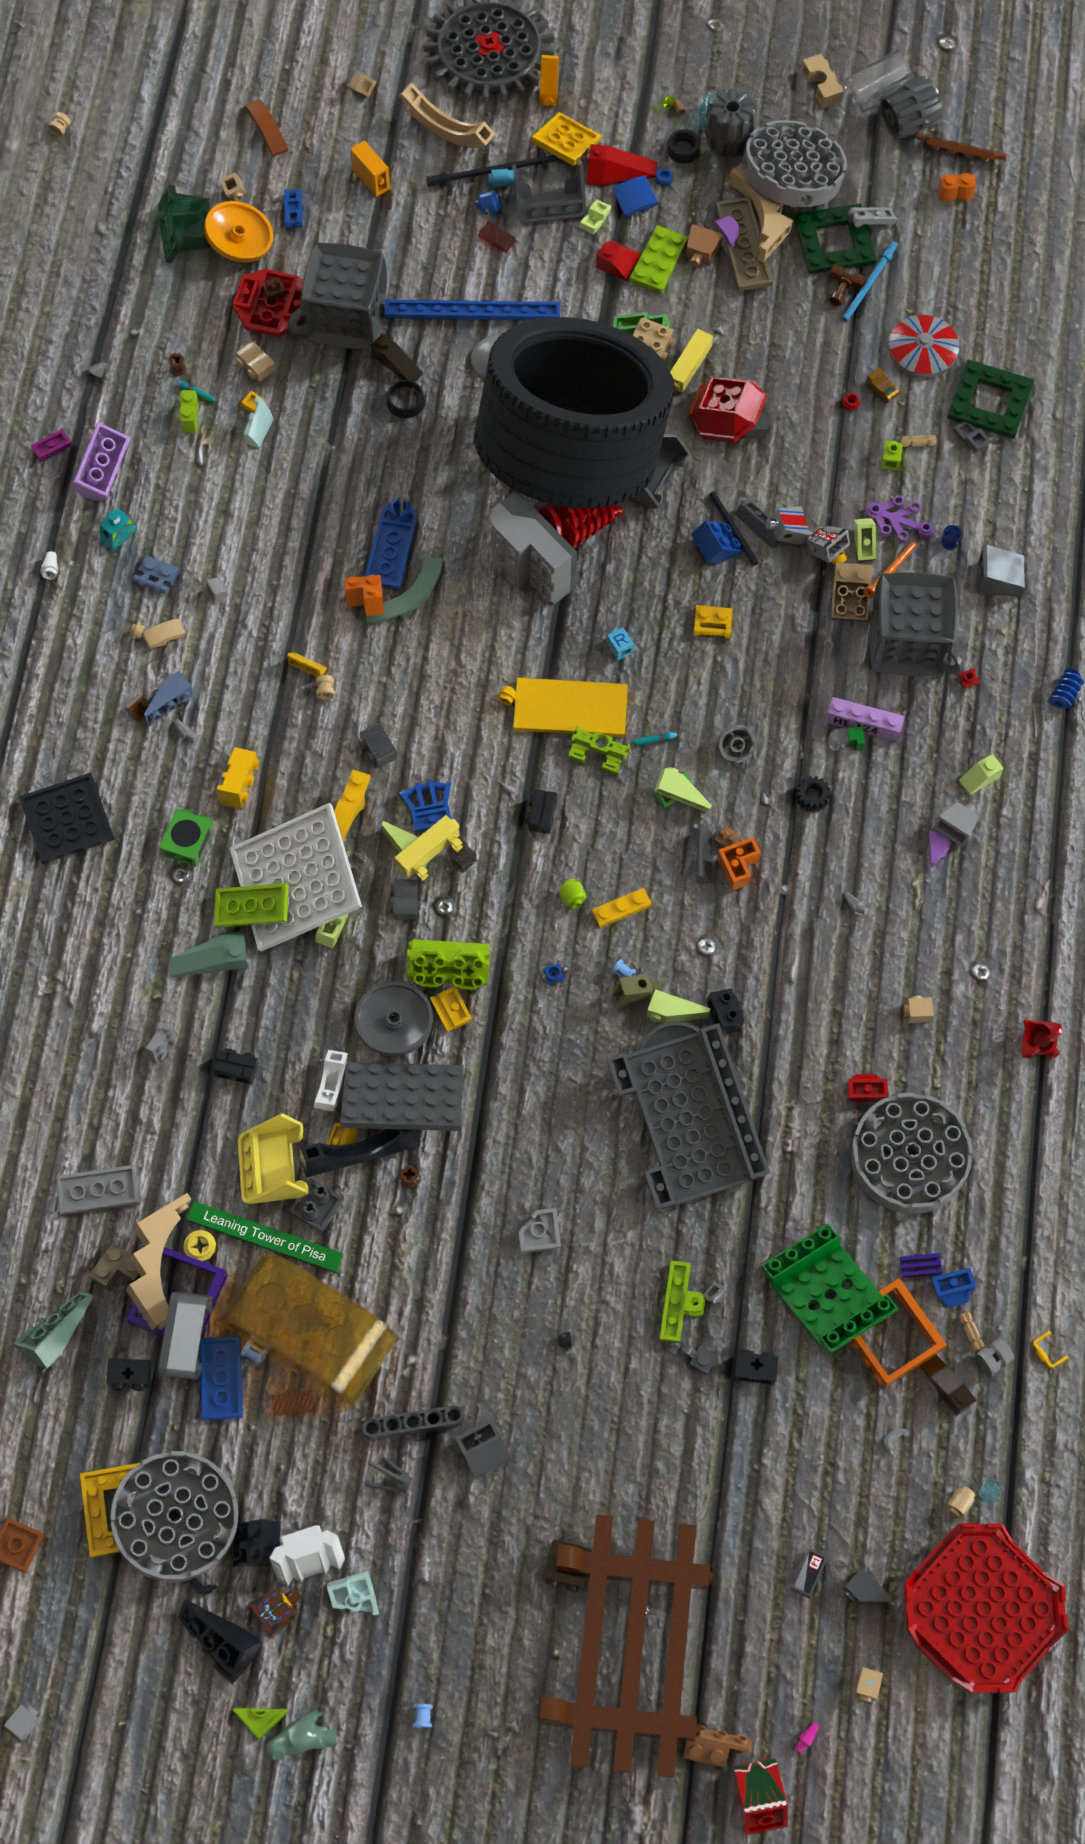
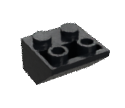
M259 1519L237 1523L234 1536L233 1566H272L269 1558L274 1549L280 1546L281 1522Z

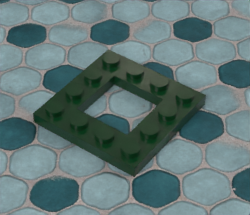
M861 203L794 213V222L808 274L831 271L834 264L844 268L876 264L877 259L867 224L856 227L853 219L848 215V211L851 208L862 207ZM847 224L854 249L822 253L816 229Z
M967 359L947 418L961 423L964 421L972 424L974 427L1015 439L1034 379ZM978 382L1012 392L1004 416L970 406Z

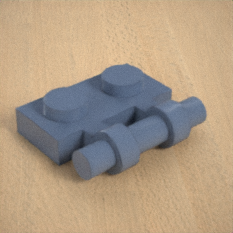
M146 555L138 569L142 576L135 574L133 581L141 587L146 586L153 589L156 593L167 594L169 588L164 585L172 586L180 570L178 567ZM150 578L157 580V582L151 581Z

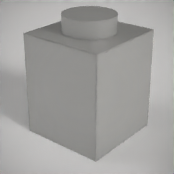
M21 1704L4 1726L24 1741L40 1722V1719L37 1717L39 1712L31 1705L25 1707Z

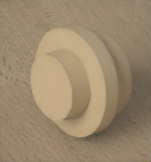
M138 622L137 625L133 624L130 634L133 635L132 639L134 640L135 638L139 640L145 627L141 625V622Z

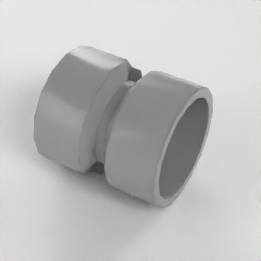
M1001 1338L993 1341L989 1348L985 1347L975 1354L979 1365L990 1376L999 1371L1001 1365L1006 1366L1015 1359L1010 1347Z

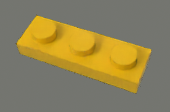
M642 888L592 909V914L599 928H602L652 907V903L645 889Z

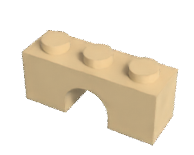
M819 54L804 59L802 73L808 83L815 81L822 83L817 85L816 97L822 108L841 103L842 95L844 94L843 87L838 84L835 73L831 71L829 63L824 59L823 55Z

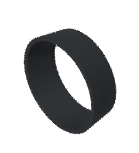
M400 380L389 388L386 404L393 415L399 418H412L420 414L424 409L425 397L421 387L416 382ZM400 387H412L421 393V399L414 407L403 409L391 402L390 394Z

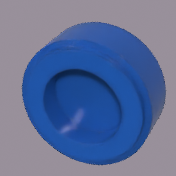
M667 168L658 170L656 174L657 183L661 186L670 185L673 182L672 171Z

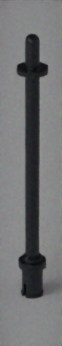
M541 152L537 158L452 174L441 172V174L426 176V182L428 187L442 184L446 186L449 181L490 174L491 170H511L512 165H515L516 168L541 164L542 168H544L545 163L558 161L560 158L555 155L544 156L543 152Z

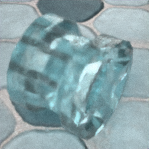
M987 1480L979 1488L980 1498L987 1503L995 1502L1002 1494V1487L996 1480Z

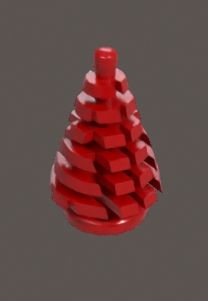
M547 503L546 506L537 510L574 549L585 540L590 539L592 535L597 534L607 524L609 525L613 522L615 517L623 515V508L620 505L599 508H570Z

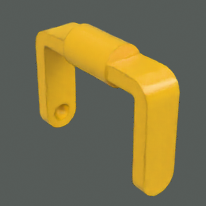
M1048 1331L1034 1340L1032 1346L1041 1362H1044L1047 1368L1053 1369L1069 1357L1066 1355L1054 1364L1050 1362L1044 1350L1037 1344L1051 1334Z

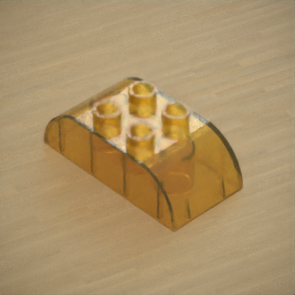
M265 1252L218 1319L219 1323L246 1340H251L254 1345L262 1350H267L268 1354L353 1408L398 1341L395 1333L371 1312L292 1262L270 1252Z

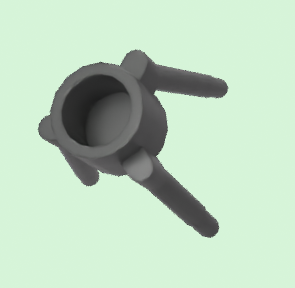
M386 1457L382 1458L383 1461L397 1471V1474L372 1461L367 1462L368 1465L393 1478L392 1485L395 1487L365 1482V1486L392 1491L400 1495L401 1491L407 1492L413 1478L409 1477V1473L400 1469Z

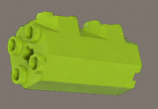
M413 939L412 942L409 941L406 979H410V981H414L422 987H438L443 983H453L460 989L476 990L482 985L488 986L490 944Z

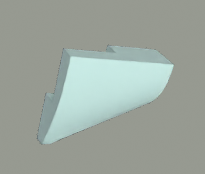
M256 396L254 402H256L257 408L254 413H250L244 437L246 444L259 448L274 419L265 402Z
M368 1571L328 1582L327 1589L333 1608H348L355 1612L365 1611L372 1613V1615L379 1614Z

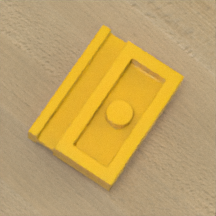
M455 986L439 993L437 996L430 997V1001L447 1033L452 1029H457L472 1022V1017Z

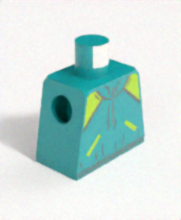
M117 508L109 512L108 517L100 523V542L114 552L137 531V528L133 521Z

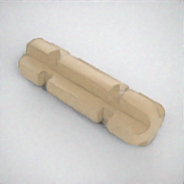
M926 435L911 436V438L903 436L901 443H903V447H909V445L911 447L926 446V444L934 446L936 445V436L928 435L926 437Z
M969 1312L961 1314L959 1318L961 1323L964 1324V1330L969 1341L972 1342L973 1350L975 1352L982 1350L985 1345L979 1339L981 1336L975 1323L972 1322L971 1314Z

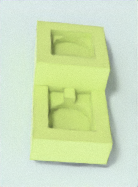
M596 200L589 207L588 214L580 222L579 228L594 235L608 216L612 206Z

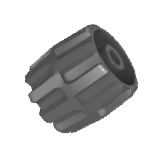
M926 76L911 79L897 85L880 97L879 104L882 118L886 127L895 138L900 139L921 132L939 122L943 117V112L941 111L943 103L939 101L940 94L934 88V83L931 79H928Z
M730 88L726 93L719 91L716 94L715 100H710L706 114L705 135L710 148H714L721 155L736 156L737 153L744 152L751 133L756 129L755 102L753 99H749V94L745 91L737 93L735 88Z

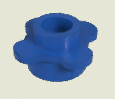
M559 964L550 965L543 969V973L547 978V984L552 985L553 982H562L564 980Z

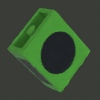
M176 809L159 847L161 855L197 867L214 828L212 820L205 815H195L187 809Z

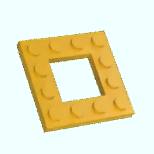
M140 1463L80 1473L91 1558L120 1553L114 1541L112 1531L109 1532L104 1492L117 1490L127 1473Z

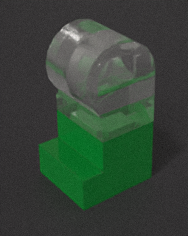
M863 727L831 731L828 739L829 747L833 750H840L842 747H855L856 751H863L865 745Z

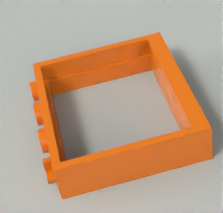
M899 1278L879 1292L882 1296L894 1292L932 1347L888 1376L860 1335L851 1340L849 1343L853 1350L861 1354L863 1364L866 1368L870 1367L874 1373V1380L880 1385L882 1384L884 1389L942 1352L947 1345Z

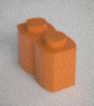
M964 173L958 176L952 174L941 176L938 186L939 200L952 201L954 199L968 200L973 198L976 187L975 175Z

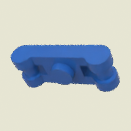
M284 189L285 227L298 226V228H303L302 190L290 191L289 189Z

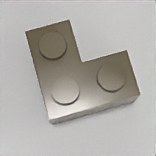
M112 1242L89 1275L94 1283L108 1292L120 1276H123L132 1283L141 1278L130 1260L132 1254Z

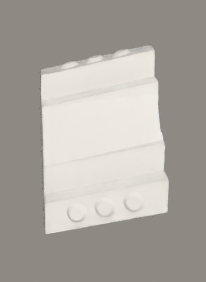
M317 1525L282 1536L279 1539L281 1546L276 1547L269 1558L277 1581L286 1586H289L293 1578L302 1582L304 1578L322 1572L327 1574L331 1565L340 1569L345 1560L338 1535L328 1530L322 1532L320 1526Z

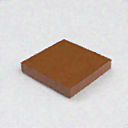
M7 1517L0 1530V1562L27 1574L45 1534Z

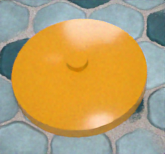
M227 201L214 206L206 217L204 224L206 239L211 247L221 256L235 262L249 263L263 258L270 250L273 242L271 224L253 206L243 202Z

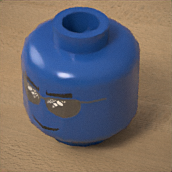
M495 191L482 192L479 194L478 200H476V208L483 215L497 213L502 207L500 194H497Z

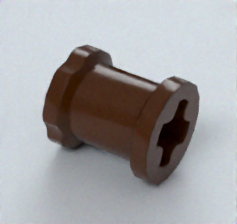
M180 353L171 354L168 360L171 374L174 376L183 375L186 371L184 357Z
M405 1166L401 1170L400 1175L403 1186L414 1188L419 1182L418 1171L413 1166ZM408 1174H412L411 1180H407Z

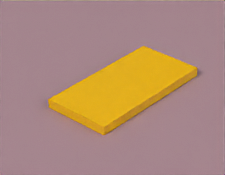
M517 678L513 731L574 734L576 726H579L580 730L592 734L596 731L610 737H625L628 684Z

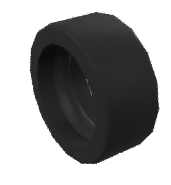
M687 129L673 132L669 137L667 148L670 158L678 163L694 161L700 152V139L697 134ZM679 141H686L691 143L694 148L690 151L682 152L677 150L674 144Z

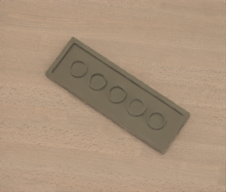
M750 197L716 202L719 220L731 215L739 225V238L735 240V246L731 248L726 243L738 291L772 286L773 280L767 259L764 262L758 260L760 233Z

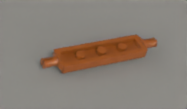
M917 133L916 140L926 142L932 149L940 150L941 147L947 149L946 152L956 154L958 151L962 152L963 156L973 158V155L979 156L980 160L989 162L990 159L1005 161L1007 154L930 136L929 134Z

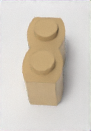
M253 341L236 352L237 364L240 368H245L253 380L256 379L260 382L276 370L273 360Z

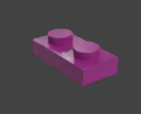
M63 429L32 444L31 448L41 462L72 445Z

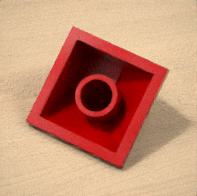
M610 240L604 242L597 253L596 268L627 281L642 253Z

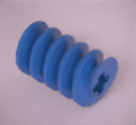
M1072 668L1065 669L1064 674H1062L1061 679L1058 681V685H1056L1048 699L1051 705L1057 708H1071V703L1075 700L1074 697H1077L1078 691L1081 690V686L1085 683L1078 671Z

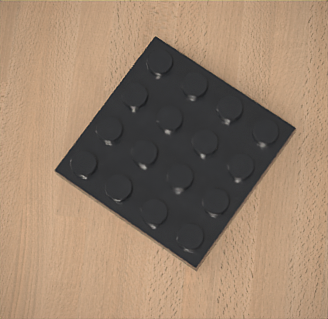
M91 772L19 796L42 864L115 840Z

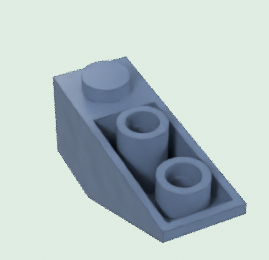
M177 671L162 682L144 713L147 724L156 722L163 714L173 711L177 705L188 701L194 695L192 686L180 671Z

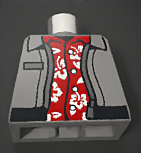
M824 525L819 527L814 533L810 532V536L805 541L808 544L811 555L828 563L850 545L848 529Z

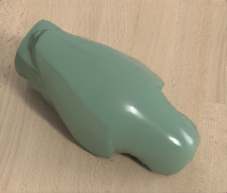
M313 1709L301 1719L288 1725L270 1740L266 1746V1753L270 1760L275 1761L283 1760L285 1755H297L311 1749L324 1750L326 1747H335L336 1729L316 1726L315 1722L323 1712Z

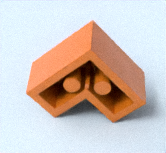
M381 575L344 578L347 607L365 605L366 616L384 615Z
M754 837L718 850L717 860L732 891L750 885L751 874L747 866L758 863L761 856Z

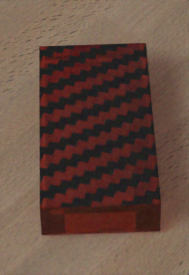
M489 221L478 232L479 237L505 253L516 243L514 236Z

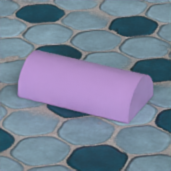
M97 422L72 483L74 490L91 500H105L130 437Z

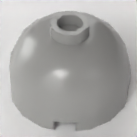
M733 724L722 730L718 746L725 759L740 763L753 755L756 740L749 728L740 724Z

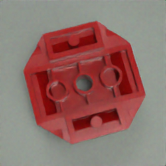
M268 269L242 275L233 301V308L245 330L279 338L290 331L288 321L292 314L299 309L303 281L299 276ZM279 277L285 295L268 300L262 282ZM303 315L297 320V325L301 323Z
M711 377L705 384L699 386L688 414L702 439L735 443L741 436L756 426L767 397L755 381Z

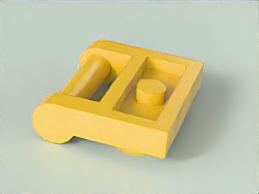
M696 605L694 636L702 634L724 636L726 639H730L733 608ZM700 625L725 627V629L700 627Z

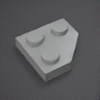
M556 1208L536 1210L525 1226L520 1229L521 1253L561 1249Z

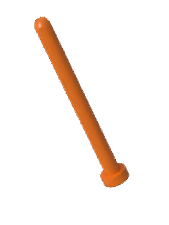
M911 542L884 573H893L914 551L917 544ZM879 578L872 586L869 585L864 589V594L870 599L874 597V591Z

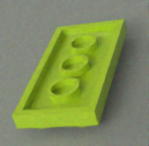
M657 225L630 277V282L662 294L689 237Z
M280 883L216 889L214 926L220 928L287 922L289 885Z

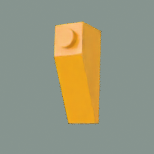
M542 55L539 105L556 106L559 56Z

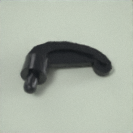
M197 1578L189 1580L192 1588L201 1595L212 1593L218 1587L216 1584L203 1586Z

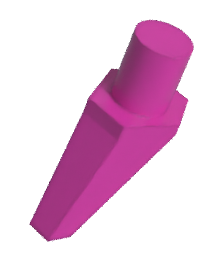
M814 1722L799 1736L800 1741L795 1747L798 1752L802 1753L807 1745L811 1746L819 1728L818 1723Z

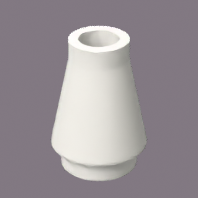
M55 552L46 553L40 569L42 577L45 579H54L59 573L57 554Z

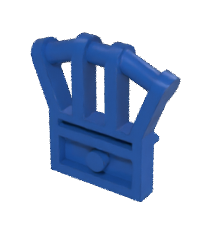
M429 780L428 783H415L414 786L406 791L402 790L398 793L400 799L411 811L415 833L427 831L445 815L451 819L448 806L451 782L440 783ZM435 789L444 791L443 802H437ZM422 791H430L432 804L424 805ZM417 793L420 807H415L409 797Z

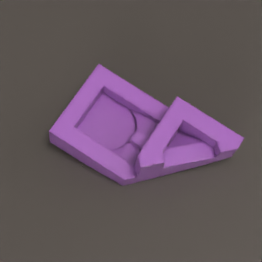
M729 215L715 221L716 228L724 235L725 242L733 248L735 240L739 238V225Z
M929 831L931 867H934L941 858L944 859L947 856V851H949L950 847L949 838L939 831Z

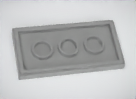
M136 1165L56 1176L60 1216L140 1205Z

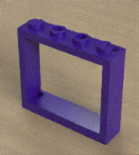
M164 1247L161 1260L163 1256L215 1275L207 1294L208 1296H213V1300H211L212 1310L204 1318L202 1338L228 1277L227 1271ZM133 1303V1306L130 1305L128 1307L126 1320L130 1325L164 1337L165 1327L161 1330L158 1327L152 1330L146 1320L137 1317L139 1309L135 1303Z

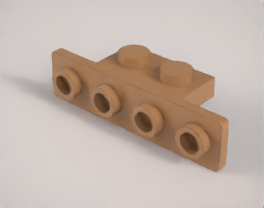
M700 1726V1736H695V1742L686 1741L683 1758L725 1768L729 1749L751 1753L752 1740L744 1735L735 1736L727 1734L723 1730L713 1731Z

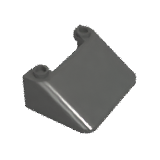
M664 434L652 480L643 491L631 498L632 500L650 508H660L663 498L657 494L673 466H684L691 456V452L679 435Z

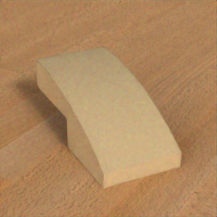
M178 618L158 624L142 632V636L149 649L164 646L167 641L182 638L185 635V631Z

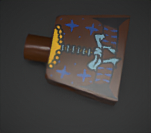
M280 1587L250 1601L249 1605L271 1637L275 1638L298 1614L292 1605L299 1601L302 1596L296 1588L284 1594Z

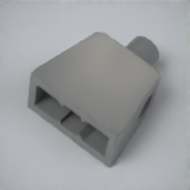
M955 803L939 816L934 829L964 847L979 818L975 813L976 808L972 804L963 806L960 803Z

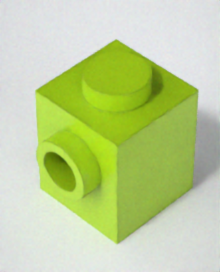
M885 441L881 469L899 471L903 443Z

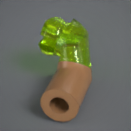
M670 95L665 96L662 100V104L665 107H669L671 104L678 115L685 113L686 110L680 100Z

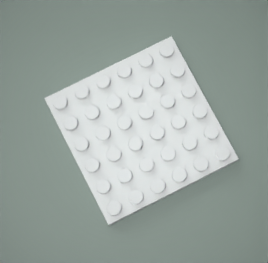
M330 803L230 847L240 887L280 883L289 885L287 922L251 925L257 948L261 952L362 908L333 806Z

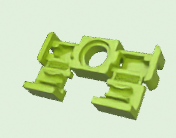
M576 726L575 733L572 736L573 745L568 758L584 764L586 758L584 754L590 749L606 755L607 761L606 763L603 762V771L618 775L622 763L621 758L623 757V761L627 759L630 744L628 743V746L614 742L613 737L596 731L592 734L580 730L579 726ZM603 739L606 742V746L600 748L596 745V741Z

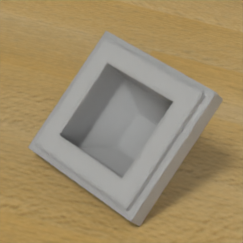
M98 362L87 368L86 371L89 374L102 378L106 363Z
M714 1282L703 1294L704 1300L714 1304L722 1302L727 1288Z

